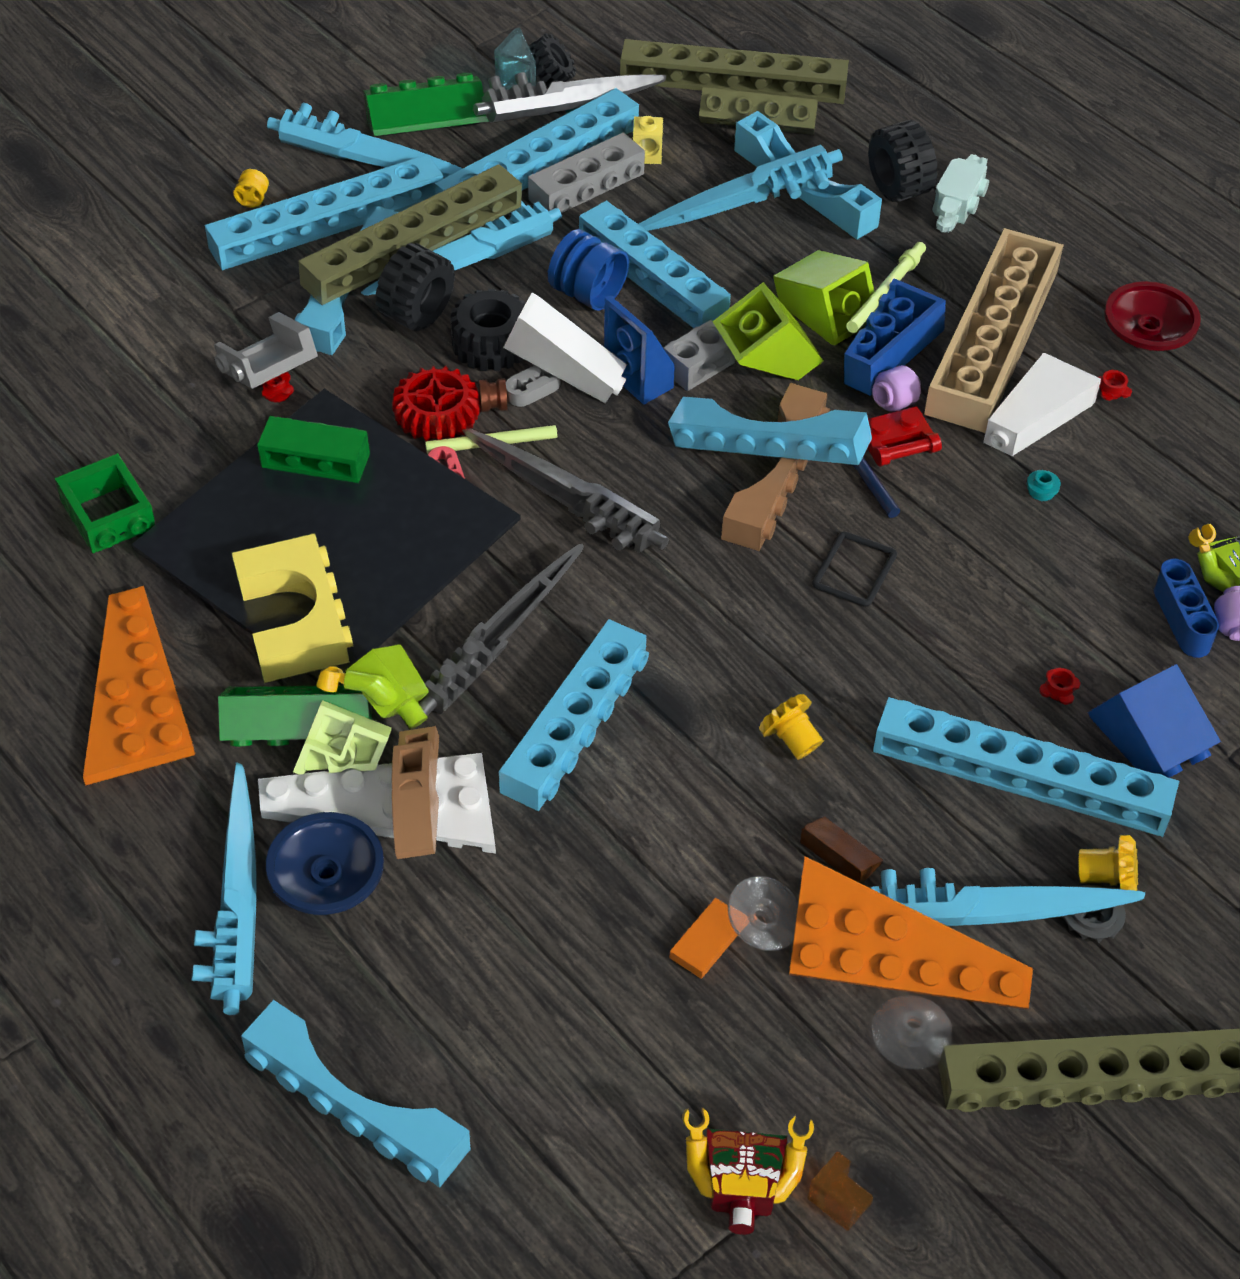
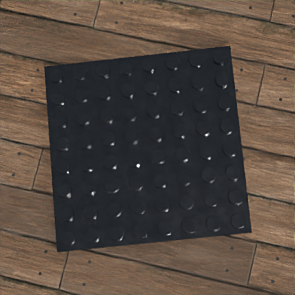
M324 388L288 418L367 431L370 455L359 483L262 468L258 443H256L132 543L131 546L137 553L252 635L253 633L298 622L310 613L315 602L308 596L297 592H281L243 601L232 553L315 534L318 546H325L330 566L325 567L326 573L333 572L338 592L332 594L333 599H341L345 619L340 620L341 627H349L353 647L347 648L349 662L336 665L343 673H346L345 670L369 651L382 645L521 520V515ZM326 668L306 674L317 681L320 672Z

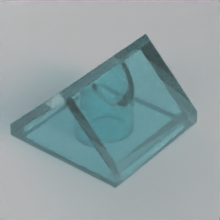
M516 28L494 50L495 76L500 77L502 87H505V90L510 89L513 85H517L514 76L521 72L526 73L528 83L536 86L534 57L521 29Z

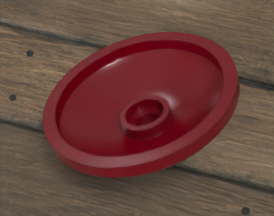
M1150 281L1133 282L1117 288L1109 296L1104 311L1105 320L1116 336L1131 346L1147 351H1168L1188 344L1196 336L1201 322L1198 307L1189 296L1172 286Z

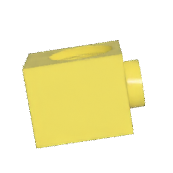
M652 116L634 117L633 141L645 150L644 164H661L663 118Z

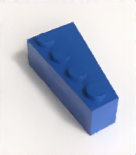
M893 278L888 293L883 294L880 298L879 306L875 313L871 312L867 318V325L864 329H860L844 353V384L871 396L878 374L896 366H905L944 331L946 300Z

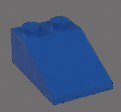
M611 295L605 297L604 347L627 364L621 375L626 378L623 387L642 404H646L674 388L675 365L647 326Z

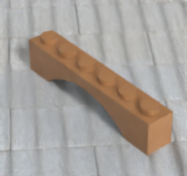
M790 383L780 402L778 422L803 420L830 412V408L826 407L827 393ZM781 458L776 467L764 479L747 489L735 493L723 516L721 540L760 551L765 539L771 540L776 527L775 518L776 516L783 515L787 504L786 495L787 493L794 492L798 481L797 472L798 470L804 471L808 460Z

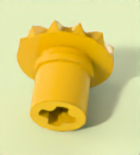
M798 694L781 703L769 715L764 717L759 726V730L764 737L776 733L780 739H783L797 760L813 752L824 741L808 720V715L804 713L812 703L804 694Z
M1120 835L1119 847L1117 849L1116 847H1109V849H1080L1079 877L1081 884L1110 883V885H1117V883H1120V889L1137 891L1138 860L1135 840L1130 835Z

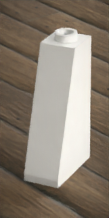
M531 293L503 348L605 404L612 393L618 396L626 381V378L621 375L627 364L539 296Z
M1043 353L988 419L983 443L1010 456H1014L1091 407L1095 403L1101 379Z

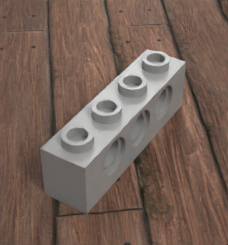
M623 132L528 176V200L533 204L540 202L548 211L558 208L563 213L643 175L645 150Z

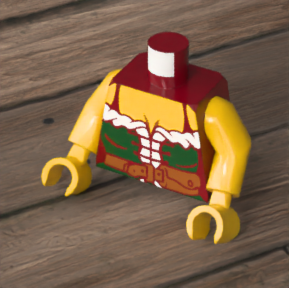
M702 1108L703 1120L701 1124L691 1126L688 1121L689 1110L685 1109L682 1114V1121L686 1128L690 1130V1136L686 1137L687 1170L700 1194L710 1198L712 1210L729 1213V1231L740 1235L753 1233L755 1215H771L774 1204L785 1202L801 1181L808 1150L804 1143L805 1140L812 1136L814 1131L813 1121L810 1120L809 1132L807 1134L798 1135L793 1129L796 1116H794L788 1124V1131L792 1137V1142L787 1144L788 1136L707 1129L706 1136H704L702 1131L709 1124L708 1112Z

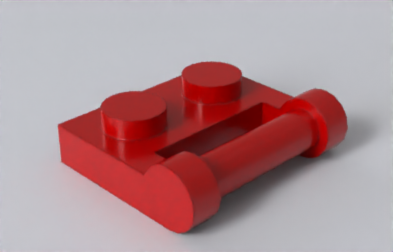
M917 406L868 419L872 440L867 449L879 467L890 464L891 460L926 451L931 454L942 449L940 436L932 431Z

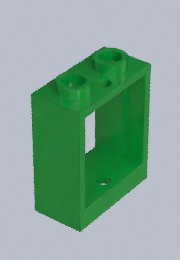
M118 453L55 478L60 500L92 554L137 535L144 534L155 526L150 502ZM124 487L135 505L91 522L81 504Z

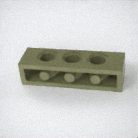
M703 87L699 118L701 123L736 127V122L759 111L776 123L781 132L814 135L818 100Z

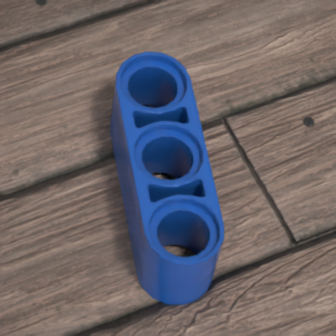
M1168 559L1161 566L1154 588L1155 597L1181 650L1191 657H1204L1210 652L1219 628L1218 620L1190 565L1180 559Z

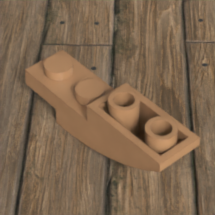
M436 726L400 731L398 745L393 746L392 817L397 859L435 854L439 809V797L436 791L439 734Z

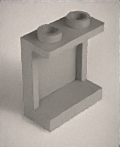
M278 312L268 317L273 335L238 352L221 342L214 344L217 353L215 356L216 365L222 373L228 374L237 382H241L253 389L318 357L309 327Z

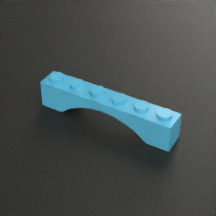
M759 111L736 122L734 151L756 167L795 154L779 126ZM814 179L807 180L808 187L805 188L798 184L802 192L799 197L801 200L855 239L861 238L878 227L882 198L862 184L844 185L829 180L830 184L825 189H819Z
M377 206L372 215L365 219L361 230L399 212ZM349 292L324 305H321L311 295L302 313H298L295 317V321L309 327L316 351L333 355L346 336L343 306Z
M683 397L668 421L675 447L859 465L872 440L867 412L833 410L803 420L761 422L731 414L720 407L713 399Z
M275 1000L267 1006L241 1035L245 1050L244 1056L254 1068L260 1071L267 1069L276 1076L277 1081L286 1090L292 1093L296 1090L308 1097L309 1103L317 1111L325 1115L330 1112L340 1119L342 1126L349 1133L356 1137H360L362 1134L371 1140L376 1150L384 1157L391 1160L395 1157L406 1164L408 1171L416 1179L422 1182L429 1180L440 1188L470 1151L469 1130L438 1109L392 1107L369 1100L348 1089L331 1075L318 1058L309 1039L305 1020Z

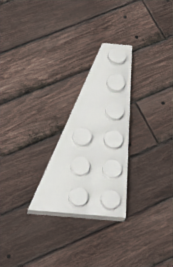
M482 753L438 758L436 791L439 797L436 840L448 842L449 847L462 848L463 845L482 847V852L496 854ZM392 763L377 765L376 769L372 771H358L348 768L336 773L321 771L258 779L261 817L264 819L292 823L299 818L315 813L337 812L363 821L377 836L394 838Z

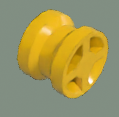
M244 170L238 180L239 183L235 187L234 197L241 205L255 208L262 204L269 181L258 170Z

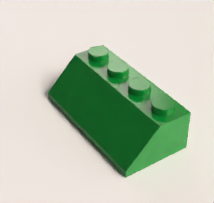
M473 73L456 74V79L445 80L443 76L427 78L425 83L417 84L416 80H403L398 82L399 86L387 87V84L379 83L370 85V90H363L367 122L374 136L489 122L486 114L476 116L473 111V105L475 103H482V97L484 96L482 82L477 76H473Z
M316 685L228 687L218 696L220 741H230V746L236 747L252 745V740H267V745L284 746L289 745V740L304 739L305 744L322 700L373 720V706L361 691L345 689L344 685H338L336 692L324 691Z

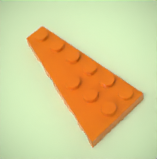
M144 586L109 595L83 772L85 786L195 755L193 743Z
M806 856L804 857L789 975L1029 1009L1033 968Z

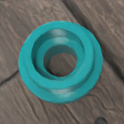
M1037 470L1028 476L1026 485L1029 494L1034 499L1048 501L1059 492L1061 482L1054 473L1046 470Z

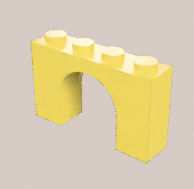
M315 534L232 553L243 601L281 592H297L308 596L315 602L310 613L298 622L252 634L264 683L349 662L347 648L353 647L348 626L341 627L340 620L345 619L341 599H333L332 594L338 592L333 572L326 573L325 567L330 566L325 546H318Z

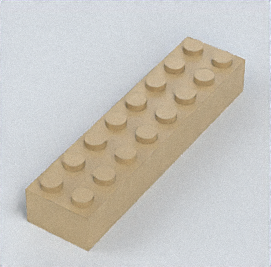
M1004 228L929 386L924 415L986 433L988 419L999 406L1056 277L1063 244Z

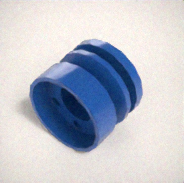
M576 229L568 233L556 247L548 269V282L552 288L563 292L567 296L575 297L578 302L600 311L605 309V297L611 295L615 299L621 291L629 269V258L627 253L606 242L602 243L599 238L581 229Z

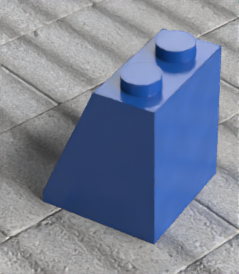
M1177 664L1115 695L1087 712L1093 722L1135 768L1162 774L1168 778L1183 771L1180 763L1189 760L1191 765H1194L1211 756L1209 748L1221 742Z

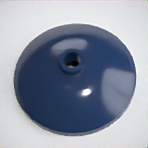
M337 812L315 813L290 823L275 837L266 858L267 878L275 895L287 906L313 915L335 914L360 904L375 890L384 868L383 849L375 832L363 821ZM326 875L333 876L329 879H322Z

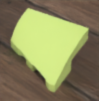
M322 700L293 772L300 775L310 770H329V773L342 772L348 768L358 771L375 770L392 728Z

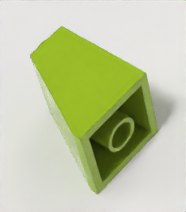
M820 250L773 276L779 301L790 313L832 345H837L855 334L848 331L846 325L874 293L868 262ZM866 320L865 323L859 328L858 331H860V329L865 328V326L867 325V320Z
M764 282L712 321L737 362L742 366L799 380L824 361L798 321Z

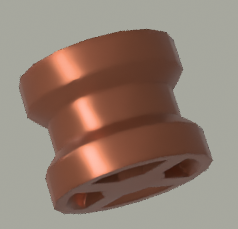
M505 378L491 383L487 380H479L481 412H488L491 408H498L500 411L507 410Z

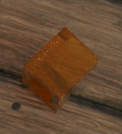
M837 1151L812 1179L808 1200L849 1231L872 1204L873 1196L848 1177L851 1161Z

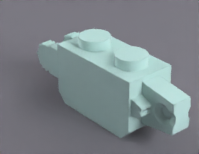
M971 154L966 160L961 158L951 160L935 190L936 196L932 211L935 216H938L936 223L938 230L941 232H952L957 223L964 224L969 214H975L979 204V196H985L989 185V180L985 179L988 159Z

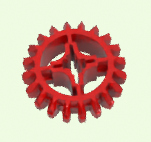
M433 365L431 370H424L420 367L417 374L409 372L407 379H400V383L393 393L392 409L395 413L397 425L403 428L404 433L411 432L414 439L423 436L425 441H429L431 438H436L437 440L445 437L454 438L455 434L464 436L465 433L462 430L473 428L475 420H478L481 402L476 384L471 382L468 374L461 375L459 369L449 371L447 366L443 369H436Z

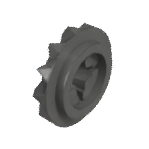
M1084 885V886H1080V887H1091V888H1103V887L1096 886V885ZM1119 905L1105 908L1104 910L1090 911L1092 913L1102 911L1099 921L1094 917L1084 919L1087 912L1062 916V918L1068 922L1069 931L1075 930L1078 932L1082 940L1089 937L1096 939L1100 943L1104 938L1110 937L1114 939L1116 934L1123 928L1126 913L1124 906Z

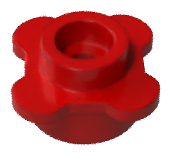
M1109 370L1103 374V377H1098L1101 379L1099 388L1103 399L1111 401L1119 397L1128 398L1131 396L1132 389L1127 387L1128 377L1123 372Z
M285 372L261 384L263 386L262 396L271 402L285 401L294 392V387L289 383L291 379L290 374Z
M1065 668L1047 671V680L1039 688L1040 694L1043 697H1051L1056 701H1060L1064 705L1071 704L1074 701V691L1080 688V680L1070 670Z

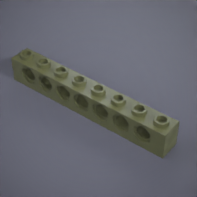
M625 39L620 60V76L666 75V80L655 86L701 91L703 87L817 99L818 102L844 104L849 60Z
M498 164L299 260L300 285L321 305H324L379 278L393 254H396L401 247H405L409 243H417L433 251L470 233L472 230L484 226L487 222H492L520 208L522 183Z
M1240 1029L944 1045L938 1068L946 1110L959 1109L962 1112H974L982 1107L998 1106L1005 1110H1012L1023 1105L1032 1104L1056 1107L1066 1102H1082L1086 1105H1095L1104 1100L1122 1099L1124 1102L1131 1103L1150 1097L1177 1100L1186 1095L1201 1094L1208 1098H1215L1226 1093L1240 1092ZM1222 1061L1232 1064L1235 1068L1226 1066ZM1182 1064L1190 1065L1195 1070H1189L1185 1068ZM1141 1066L1149 1067L1155 1073L1148 1072L1144 1070ZM1101 1069H1108L1112 1071L1115 1075H1108L1104 1073ZM1060 1071L1070 1072L1074 1078L1067 1077ZM1020 1073L1029 1074L1035 1080H1027ZM978 1076H988L994 1082H985Z

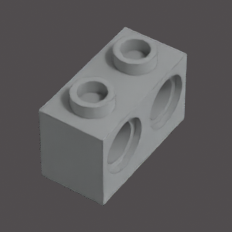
M712 320L693 328L689 333L663 347L675 365L674 381L687 392L735 363L734 355Z

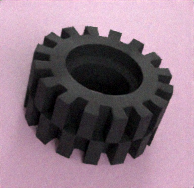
M545 33L530 44L525 52L527 53L526 59L530 61L528 63L530 68L535 70L533 73L535 76L538 75L540 81H544L546 87L549 88L552 82H568L576 75V67L573 66L575 63L573 59H570L571 54L569 51H565L564 44L560 45L558 38H553L552 34Z

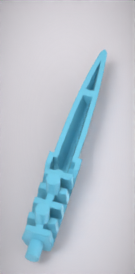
M307 103L301 104L296 115H293L292 110L286 109L281 120L269 117L267 122L268 129L278 131L281 142L339 159L348 158L386 168L427 155L396 143L362 134L355 129H345L344 124L338 123L337 127H335L339 119V114L335 111H329L323 123L318 122L317 117L313 115L308 119L312 107ZM429 155L445 178L463 169Z
M818 145L758 166L752 173L688 198L639 224L646 231L673 226L714 215L753 201L755 203L764 201L770 192L774 198L779 197L780 190L786 188L792 199H797L802 194L798 184L802 188L808 187L807 180L814 179L819 189H825L829 186L828 178L833 177L832 164L843 160L840 149L827 153L822 145Z
M521 200V207L511 212L510 219L507 220L504 216H501L492 222H487L485 227L472 230L471 234L435 249L433 252L450 260L455 271L486 258L495 259L550 235L553 231V222L561 219L562 214L558 208L550 211L546 210L540 202L534 203L532 209ZM378 281L366 287L361 294L366 296L376 294Z
M236 762L228 813L220 911H218L214 931L195 930L194 946L213 947L212 966L193 965L191 981L211 982L210 999L223 1000V1013L227 1015L238 1014L240 1001L247 1000L253 992L257 888L254 830L243 765Z
M924 868L919 871L921 888H915V885H906V889H897L896 871L892 869L881 871L882 889H879V886L871 887V889L946 926L996 924L1066 916L1137 902L1145 897V892L1135 890L1058 886H964L956 895L954 883H946L945 887L936 888L935 869Z

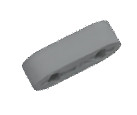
M534 365L506 381L507 401L517 407L529 405L558 390L561 385V379Z

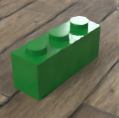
M269 416L257 445L262 468L359 483L370 455L367 431Z

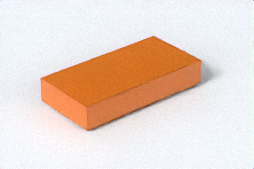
M715 897L670 950L669 958L702 979L747 925V917Z

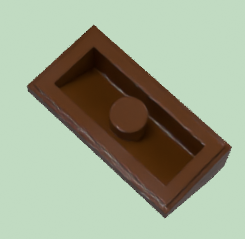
M825 816L802 828L800 843L841 874L861 884L883 863V859Z

